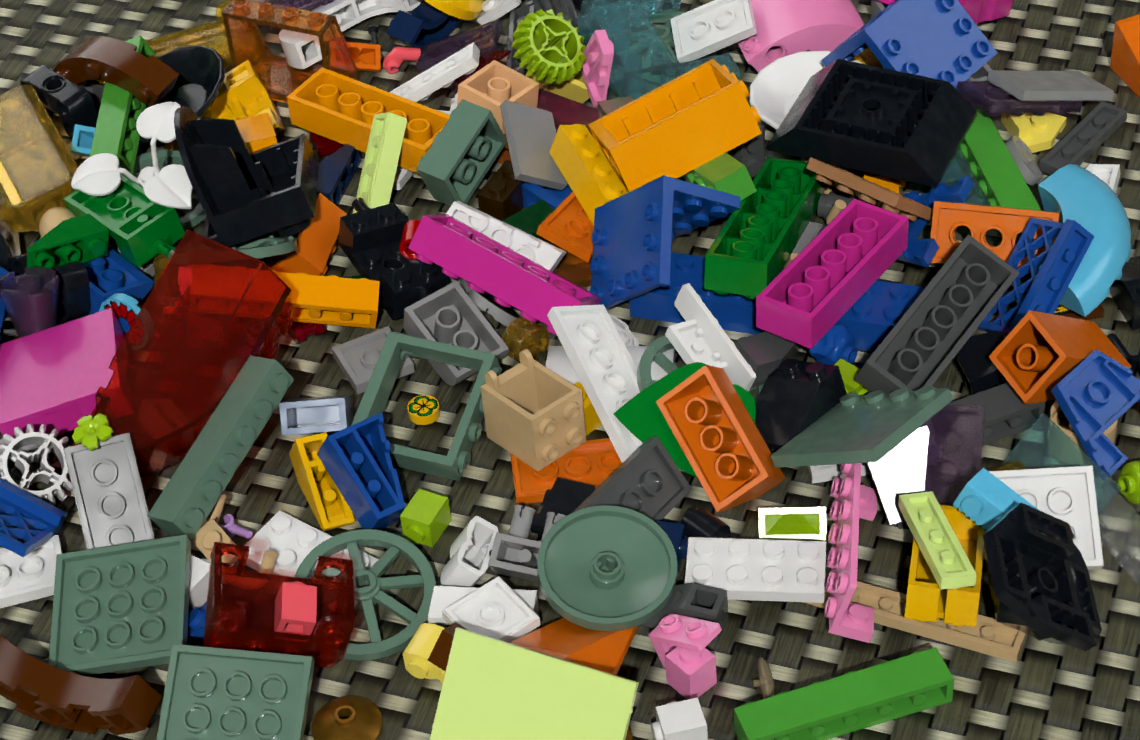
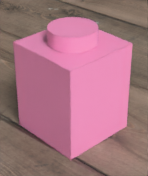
M677 646L665 655L667 684L685 699L700 697L717 684L716 656L708 649L704 648L702 651H696Z

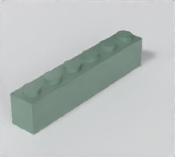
M249 356L147 516L166 534L172 536L187 534L190 540H193L294 381V378L277 360Z

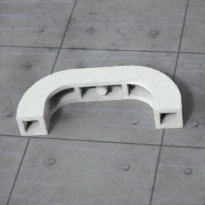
M331 0L296 18L280 31L279 40L287 63L293 68L305 69L324 59L320 43L370 17L398 12L399 10L404 12L412 11L423 0Z

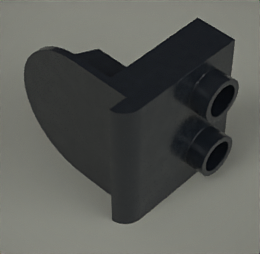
M187 106L176 109L174 114L176 140L188 178L206 213L202 243L207 248L222 250L276 230L279 236H292L310 225L311 218L315 217L319 161L306 134L250 153L234 120L199 118Z

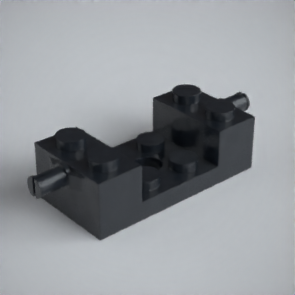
M356 198L352 202V207L357 213L340 217L338 245L362 278L380 281L379 302L392 320L404 317V309L449 285L450 277L442 272L443 267L435 263L430 265L419 259H408L400 253L399 246L402 232L408 220L395 203L371 209L368 208L362 198H359V201Z

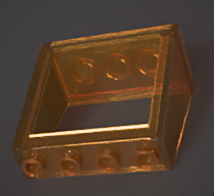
M231 0L223 10L222 16L232 67L235 68L249 60L272 100L288 103L287 96L321 67L360 81L359 72L335 16L255 0ZM257 24L318 36L323 65L315 63L305 69L289 66L286 57L270 54Z

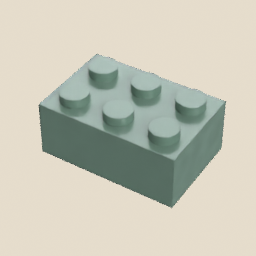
M462 99L457 108L451 112L449 120L441 132L436 135L427 153L421 157L416 170L435 200L449 206L454 201L467 204L506 145L507 140L491 110Z

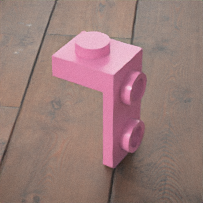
M670 613L660 621L659 625L649 634V637L663 667L666 668L665 655L677 646L702 651L722 629L720 624L716 622Z

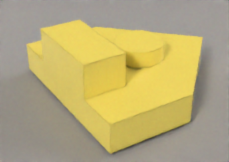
M1024 107L1001 113V122L1011 137H1019L1032 153L1051 149L1057 135L1066 126L1067 117L1032 107Z

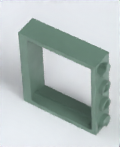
M389 331L351 426L381 412L383 413L406 355L478 370L477 379L447 456L390 443V457L393 466L460 481L465 466L470 465L473 444L479 441L482 432L481 423L484 418L481 386L485 384L484 375L490 370H493L497 376L502 372L497 356L488 352Z

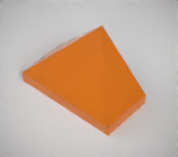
M327 40L326 67L380 72L381 45Z

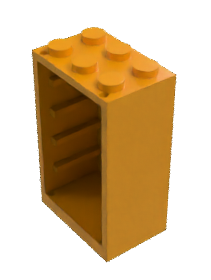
M714 59L588 124L596 143L627 192L635 190L663 175L677 179L762 134L758 126L761 118L754 106L750 107L746 99L750 94L745 83L742 80L738 81L736 75L733 72L730 73L725 64L721 66Z

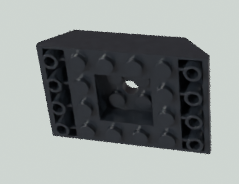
M837 59L810 77L767 145V150L805 159L812 157L839 167L937 188L974 122L977 111L948 81Z

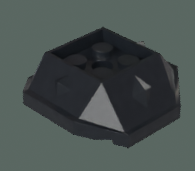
M1021 502L1010 509L983 534L985 545L983 557L986 567V574L983 580L990 587L996 621L1029 634L1039 641L1044 640L1049 643L1071 645L1087 651L1097 645V639L1101 634L1102 628L1088 568L1081 552L1072 541L1074 535L1069 523Z

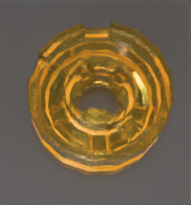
M522 316L516 318L506 328L502 336V340L509 348L507 356L514 358L516 362L520 363L519 353L528 349L533 359L538 361L537 355L541 351L545 353L550 338L546 336L548 333L547 329Z

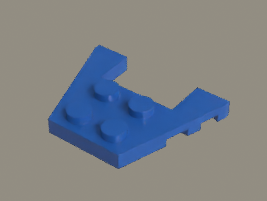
M970 176L959 178V183L947 187L944 182L939 184L937 188L933 187L931 192L919 195L918 191L903 194V196L930 208H933L934 201L964 203L974 184ZM917 217L915 222L909 219L907 249L897 260L923 267L930 265L939 246L934 238L918 239L929 220Z
M1096 349L1063 378L1051 392L1098 474L1105 481L1128 458L1104 435V432L1137 401L1140 403V380L1132 375L1133 371Z

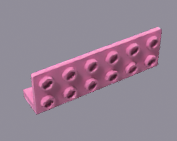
M861 463L841 464L840 472L842 474L840 478H834L830 491V496L834 497L835 500L830 508L829 520H833L834 523L828 535V543L832 544L827 558V567L831 568V572L827 578L825 591L829 592L830 596L826 602L824 617L829 618L828 633L870 643L874 634V608L851 603L850 601L857 587L859 518L869 521L874 520L877 513L878 491L877 489L861 485Z

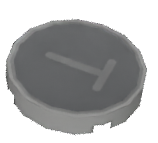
M471 289L468 294L479 310L486 311L494 317V320L506 327L516 318L521 317L512 308L496 303L494 296L487 292L479 293ZM523 319L517 320L513 325L519 329Z

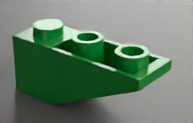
M91 214L63 220L27 249L26 275L31 278L48 273L49 269L74 261L83 263L108 256L109 229Z

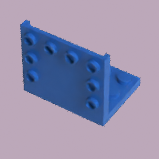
M895 0L821 61L825 67L837 59L849 61L869 47L885 69L948 81L957 89L998 52L958 0Z
M663 175L596 208L594 230L591 237L593 255L590 263L592 275L589 292L602 298L599 305L604 304L605 308L608 309L660 286H670L671 244L674 238L682 234H689L700 226H707L711 221L718 218L727 217L729 213L740 209L741 197Z

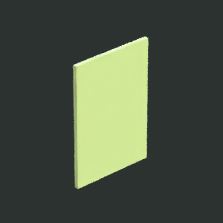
M458 627L454 633L434 723L432 724L430 740H625L639 682Z

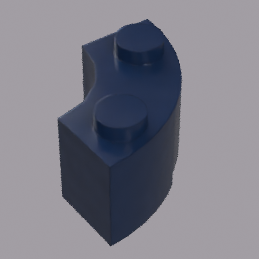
M423 0L412 11L404 12L399 10L390 22L386 34L415 48L427 49L435 41L442 42L454 31L461 19L450 16Z

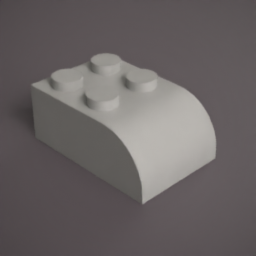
M457 280L404 309L403 328L409 336L496 354L498 361L509 353L507 345ZM428 360L437 374L451 386L479 372L478 370Z

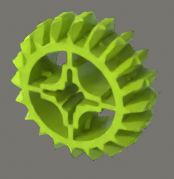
M540 9L535 13L528 14L524 20L518 23L512 36L514 41L511 48L516 50L513 58L521 60L519 68L525 67L528 70L527 76L535 75L536 82H541L544 79L547 86L553 82L559 85L564 81H570L581 71L582 64L587 58L583 54L586 46L582 44L585 37L578 35L577 32L580 27H573L571 25L572 18L565 20L563 19L562 12L555 15L552 9L546 12Z

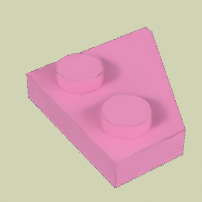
M605 29L594 31L583 52L587 58L582 64L581 73L593 108H598L597 102L604 101L607 98L614 56V45L609 40Z

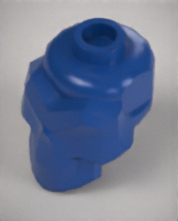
M839 320L812 349L808 348V352L812 357H815L816 362L834 365L840 358L853 364L858 352L853 335L849 333L848 327L839 322Z

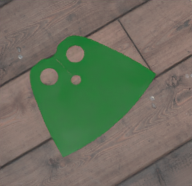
M701 362L690 363L674 370L642 390L614 413L615 417L642 443L649 437L657 436L677 467L696 478L698 477L655 401L706 365ZM733 384L755 423L756 405L754 397L739 385Z

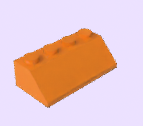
M705 365L655 401L717 513L756 499L786 479L781 469L774 467L770 457L772 453L723 368Z

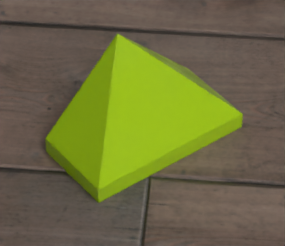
M826 506L758 508L759 539L827 541Z

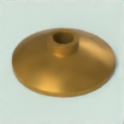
M344 696L329 701L317 711L312 720L311 731L314 740H377L382 732L383 719L380 710L371 701L357 696Z

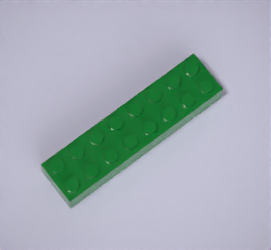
M767 157L753 179L757 192L740 201V209L732 212L705 255L704 289L713 290L721 295L730 293L744 295L748 299L756 300V297L781 273L814 215L820 196L824 193V182L815 179L817 173L806 169L808 162Z

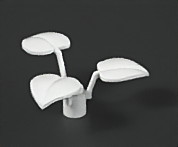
M172 101L156 104L145 109L136 121L139 135L142 138L151 139L152 167L143 168L136 178L125 168H119L120 162L116 155L109 153L96 154L86 159L77 168L71 181L72 189L91 196L109 195L120 186L122 180L120 174H123L131 181L143 187L144 193L150 201L170 208L191 209L193 187L183 165L171 164L163 167L160 171L156 149L157 140L163 143H170L176 139L174 114L176 109L181 106L177 102Z

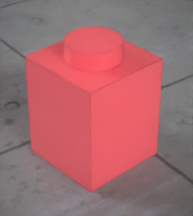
M298 581L282 582L275 598L274 636L309 640L316 625L317 586L306 585Z

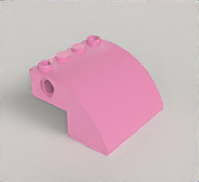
M751 0L758 34L737 43L747 63L751 64L759 73L761 69L776 59L797 52L807 51L808 49L810 51L826 50L832 52L864 26L865 23L852 0Z

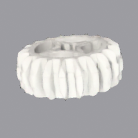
M31 423L27 424L25 434L21 428H14L15 439L7 433L4 434L3 441L6 445L0 444V479L53 506L56 505L54 496L64 501L67 497L64 490L73 491L63 451L69 438L65 436L58 441L56 438L59 430L53 429L51 434L48 435L45 433L46 425L41 424L39 432H34V426ZM26 445H41L33 453H26L22 450L20 452L16 451ZM50 450L55 453L60 461L61 475L55 473V468L51 467L47 462ZM42 456L39 469L41 472L37 469V472H32L29 479H27L30 467L28 463L32 465L33 462H37ZM8 459L13 461L15 467L20 469L23 474L19 485L13 481L8 472ZM41 481L46 484L51 482L54 484L40 491L27 490L35 482Z

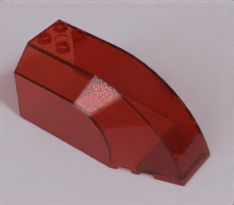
M188 229L109 366V369L114 371L106 388L99 387L95 395L96 406L91 413L93 418L99 413L108 417V426L113 430L112 436L130 433L140 477L164 470L184 459L249 356L274 359L280 346L277 343L281 335L286 336L293 323V318H290L294 308V303H291L292 290L263 261Z

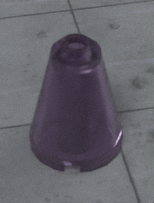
M29 267L25 268L26 274L16 276L15 271H12L0 277V298L19 338L57 326L60 279L58 275L56 276L55 270L51 268Z

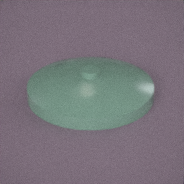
M601 505L575 511L559 520L548 531L539 549L537 575L539 586L545 599L563 618L592 630L619 631L645 623L665 607L675 588L678 564L676 552L670 538L656 522L632 509Z

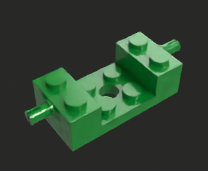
M120 174L122 179L120 186L109 195L91 196L75 190L63 198L67 208L76 217L91 214L108 228L109 236L115 239L122 257L138 268L150 262L158 254H163L168 258L167 253L172 249L176 250L173 245L186 235L175 208L165 207L150 201L146 197L143 187Z

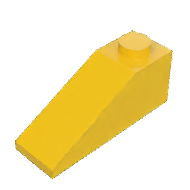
M327 432L295 439L289 452L298 484L322 531L355 523L352 510L317 455L328 436Z

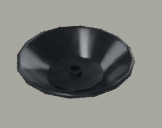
M193 45L179 47L157 57L179 74L174 88L157 104L170 101L177 102L181 107L187 106L191 108L199 118H204L215 101L225 79V62L219 53L213 48ZM140 136L139 143L151 141V139H145Z

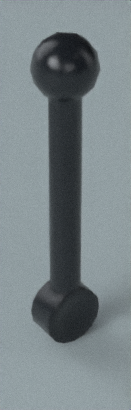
M371 25L368 27V33L372 37V43L378 44L376 35L378 28L375 25ZM381 54V64H382V63H383V60H384V56Z

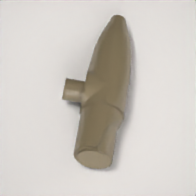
M760 657L757 665L758 680H753V687H759L765 699L775 696V685L769 665L763 657Z

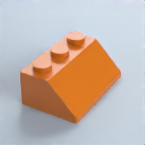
M321 193L317 194L315 217L311 218V223L306 229L292 235L296 238L297 250L269 257L263 271L275 270L284 273H306L308 275L323 276L328 269L326 265L327 260L336 250L334 244L339 238L340 217L346 216L347 213Z

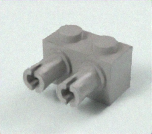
M515 505L509 533L502 534L496 532L488 566L497 574L538 582L537 561L542 541L548 531L566 515L560 513L555 515V512H547L542 539L535 541L528 539L536 510L527 506L524 509L522 505Z

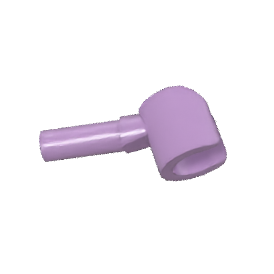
M226 514L223 517L225 525L218 524L230 539L236 534L247 539L253 536L252 531L236 525L231 514Z

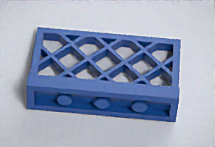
M1030 218L1007 262L1020 272L1013 281L1014 290L1000 298L977 329L984 332L997 330L1003 336H1007L1029 310L1054 314L1094 235L1075 220L1066 219L1065 223ZM1037 229H1042L1043 235L1032 241ZM1045 245L1046 251L1035 257L1034 251ZM1028 256L1029 262L1018 268L1020 261ZM1031 272L1032 278L1021 284L1020 278ZM1016 299L1017 306L1007 312L1006 305ZM999 310L1000 317L988 323L992 314Z
M0 479V546L24 558L51 537L60 534L67 513ZM6 526H15L17 528H7ZM16 539H22L25 543L23 544Z

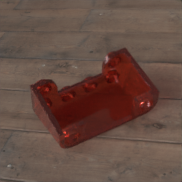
M214 542L210 556L204 647L312 656L315 659L314 666L323 668L336 665L342 660L356 623L352 560L318 556L311 579L244 571L249 555V546ZM232 554L238 557V560L233 563L222 562V555ZM327 568H337L341 571L340 574L334 577L322 574L323 570ZM298 581L306 585L317 586V617L311 636L274 632L275 598L282 582Z

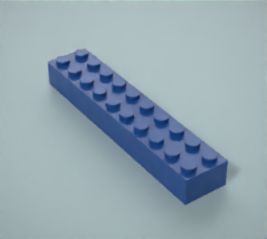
M671 252L670 286H660L629 300L630 317L672 323L685 322V319L675 307L674 302L682 285L689 283L701 297L712 315L718 320L723 330L749 334L764 332V330L756 327V300L748 299L744 295L732 293L721 295L713 290L704 289L705 257ZM876 280L839 319V322L848 327L849 333L854 337L857 349L875 351L926 287Z

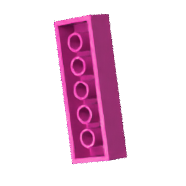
M853 199L756 297V327L812 349L907 249L909 218Z
M448 214L423 215L408 249L417 253L416 258L430 265L435 263L443 267L442 272L447 276L455 279L461 277L468 281L469 288L479 293H485L486 291L495 296L494 301L504 307L511 308L513 306L521 310L520 315L523 318L532 322L539 320L548 325L546 329L554 335L557 334L547 316L552 307L599 305L602 299Z

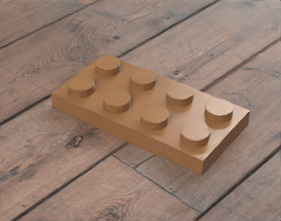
M812 157L809 159L806 169L817 173L815 179L833 185L841 191L858 196L859 199L905 216L915 222L917 217L930 220L933 208Z

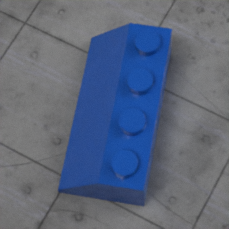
M109 246L108 256L83 262L89 276L91 302L89 315L99 312L102 302L115 293H124L135 298L139 302L138 306L153 287V280Z

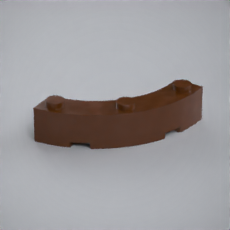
M102 36L91 37L86 42H80L53 70L78 86L86 80H100L111 83L135 95L140 102L146 103L148 106L156 105L172 90L179 76L176 71L157 57L151 55L147 58L136 52L137 46L119 39Z
M0 635V695L17 704L14 710L36 720L89 734H95L98 729H109L114 735L135 733L146 729L162 698L152 688V685L139 675L119 679H102L82 676L75 672H67L30 656L13 645L9 639Z

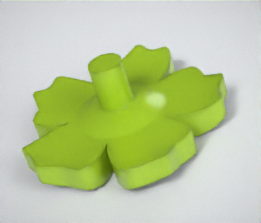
M99 413L94 418L92 415L81 417L77 421L79 427L74 429L72 435L75 444L82 443L83 447L92 451L93 449H98L99 440L105 442L107 439L112 438L113 430L108 426V417Z

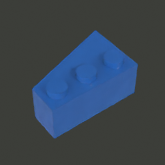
M382 412L327 436L317 453L363 529L382 530L394 524L406 507L397 470L393 469L390 457L391 447L389 440H386L382 425L384 423Z

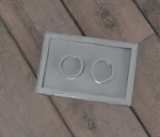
M505 100L500 105L515 179L563 190L568 185L567 181L549 154L556 135L552 112Z

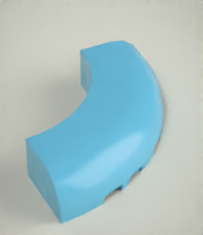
M1068 164L1039 183L1038 189L1044 211L1060 212L1059 222L1065 223L1066 219L1075 220L1094 235L1086 254L1059 303L1086 317L1110 294L1109 288L1113 282L1121 279L1123 275L1122 268L1125 262H1128L1131 254V227L1122 203L1108 184L1077 164Z

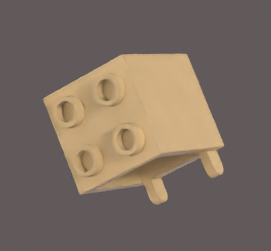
M525 349L519 353L520 363L499 376L493 370L485 373V384L481 386L487 437L538 472L587 441L583 397L581 389L534 360L531 352Z

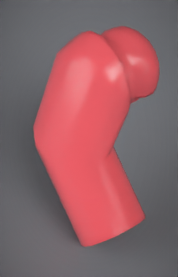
M394 47L384 58L383 67L389 74H395L399 71L398 68L404 61L419 62L421 50L420 48Z

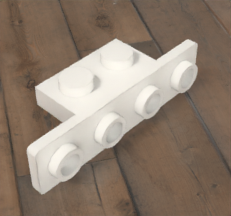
M689 283L683 284L674 305L685 319V322L669 326L665 333L666 337L686 365L701 362L706 365L723 368L732 385H739L749 392L756 379V374L752 367L741 355L734 342L730 340L718 323V320L712 315Z

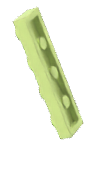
M929 491L899 495L898 507L940 589L975 586L977 574L934 493Z

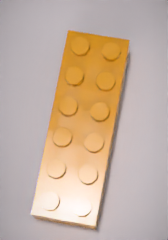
M323 67L287 96L292 125L343 145H351L356 150L364 153L367 150L375 114L391 112L405 117L407 124L398 166L417 174L419 173L416 168L421 157L427 153L436 135L441 132L450 115Z

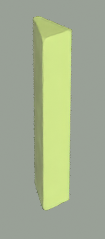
M391 112L374 115L356 198L358 201L359 198H362L368 208L371 209L387 205L390 202L407 119Z

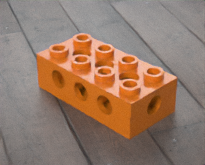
M934 201L930 239L934 238L939 248L931 263L945 264L959 247L961 242L955 237V231L959 226L968 227L971 231V237L1007 263L1017 245L1016 239L1018 234L1024 231L1030 218L1059 222L1060 212ZM989 229H997L1001 232L1002 242L1000 245L991 246L987 243L986 233ZM1037 229L1033 237L1034 240L1043 235L1042 229ZM1045 245L1034 251L1035 257L1046 251ZM1028 256L1020 261L1018 268L1029 262Z

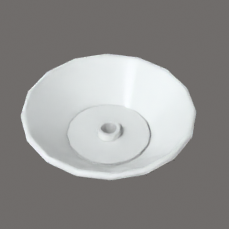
M830 51L797 52L778 58L759 71L750 85V105L756 108L761 121L776 130L779 128L810 77L825 68L821 60ZM854 58L849 60L850 62L863 64Z

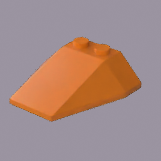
M561 618L510 643L617 675L638 626L619 631H597L581 627L565 618Z

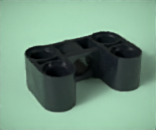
M41 65L20 81L28 107L39 121L44 122L53 114H58L66 133L71 139L73 138L75 124L96 128L98 112L92 96L84 87L76 85L45 65Z
M27 253L9 259L7 270L13 274L10 300L16 311L36 316L39 319L54 321L58 324L89 315L91 310L89 276L83 263L79 261L53 267L48 270V273L29 278L26 275Z

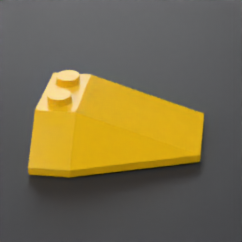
M249 60L225 73V79L219 93L204 118L235 121L269 113L275 134L277 135L285 129L269 92ZM176 139L170 143H164L166 150H179Z

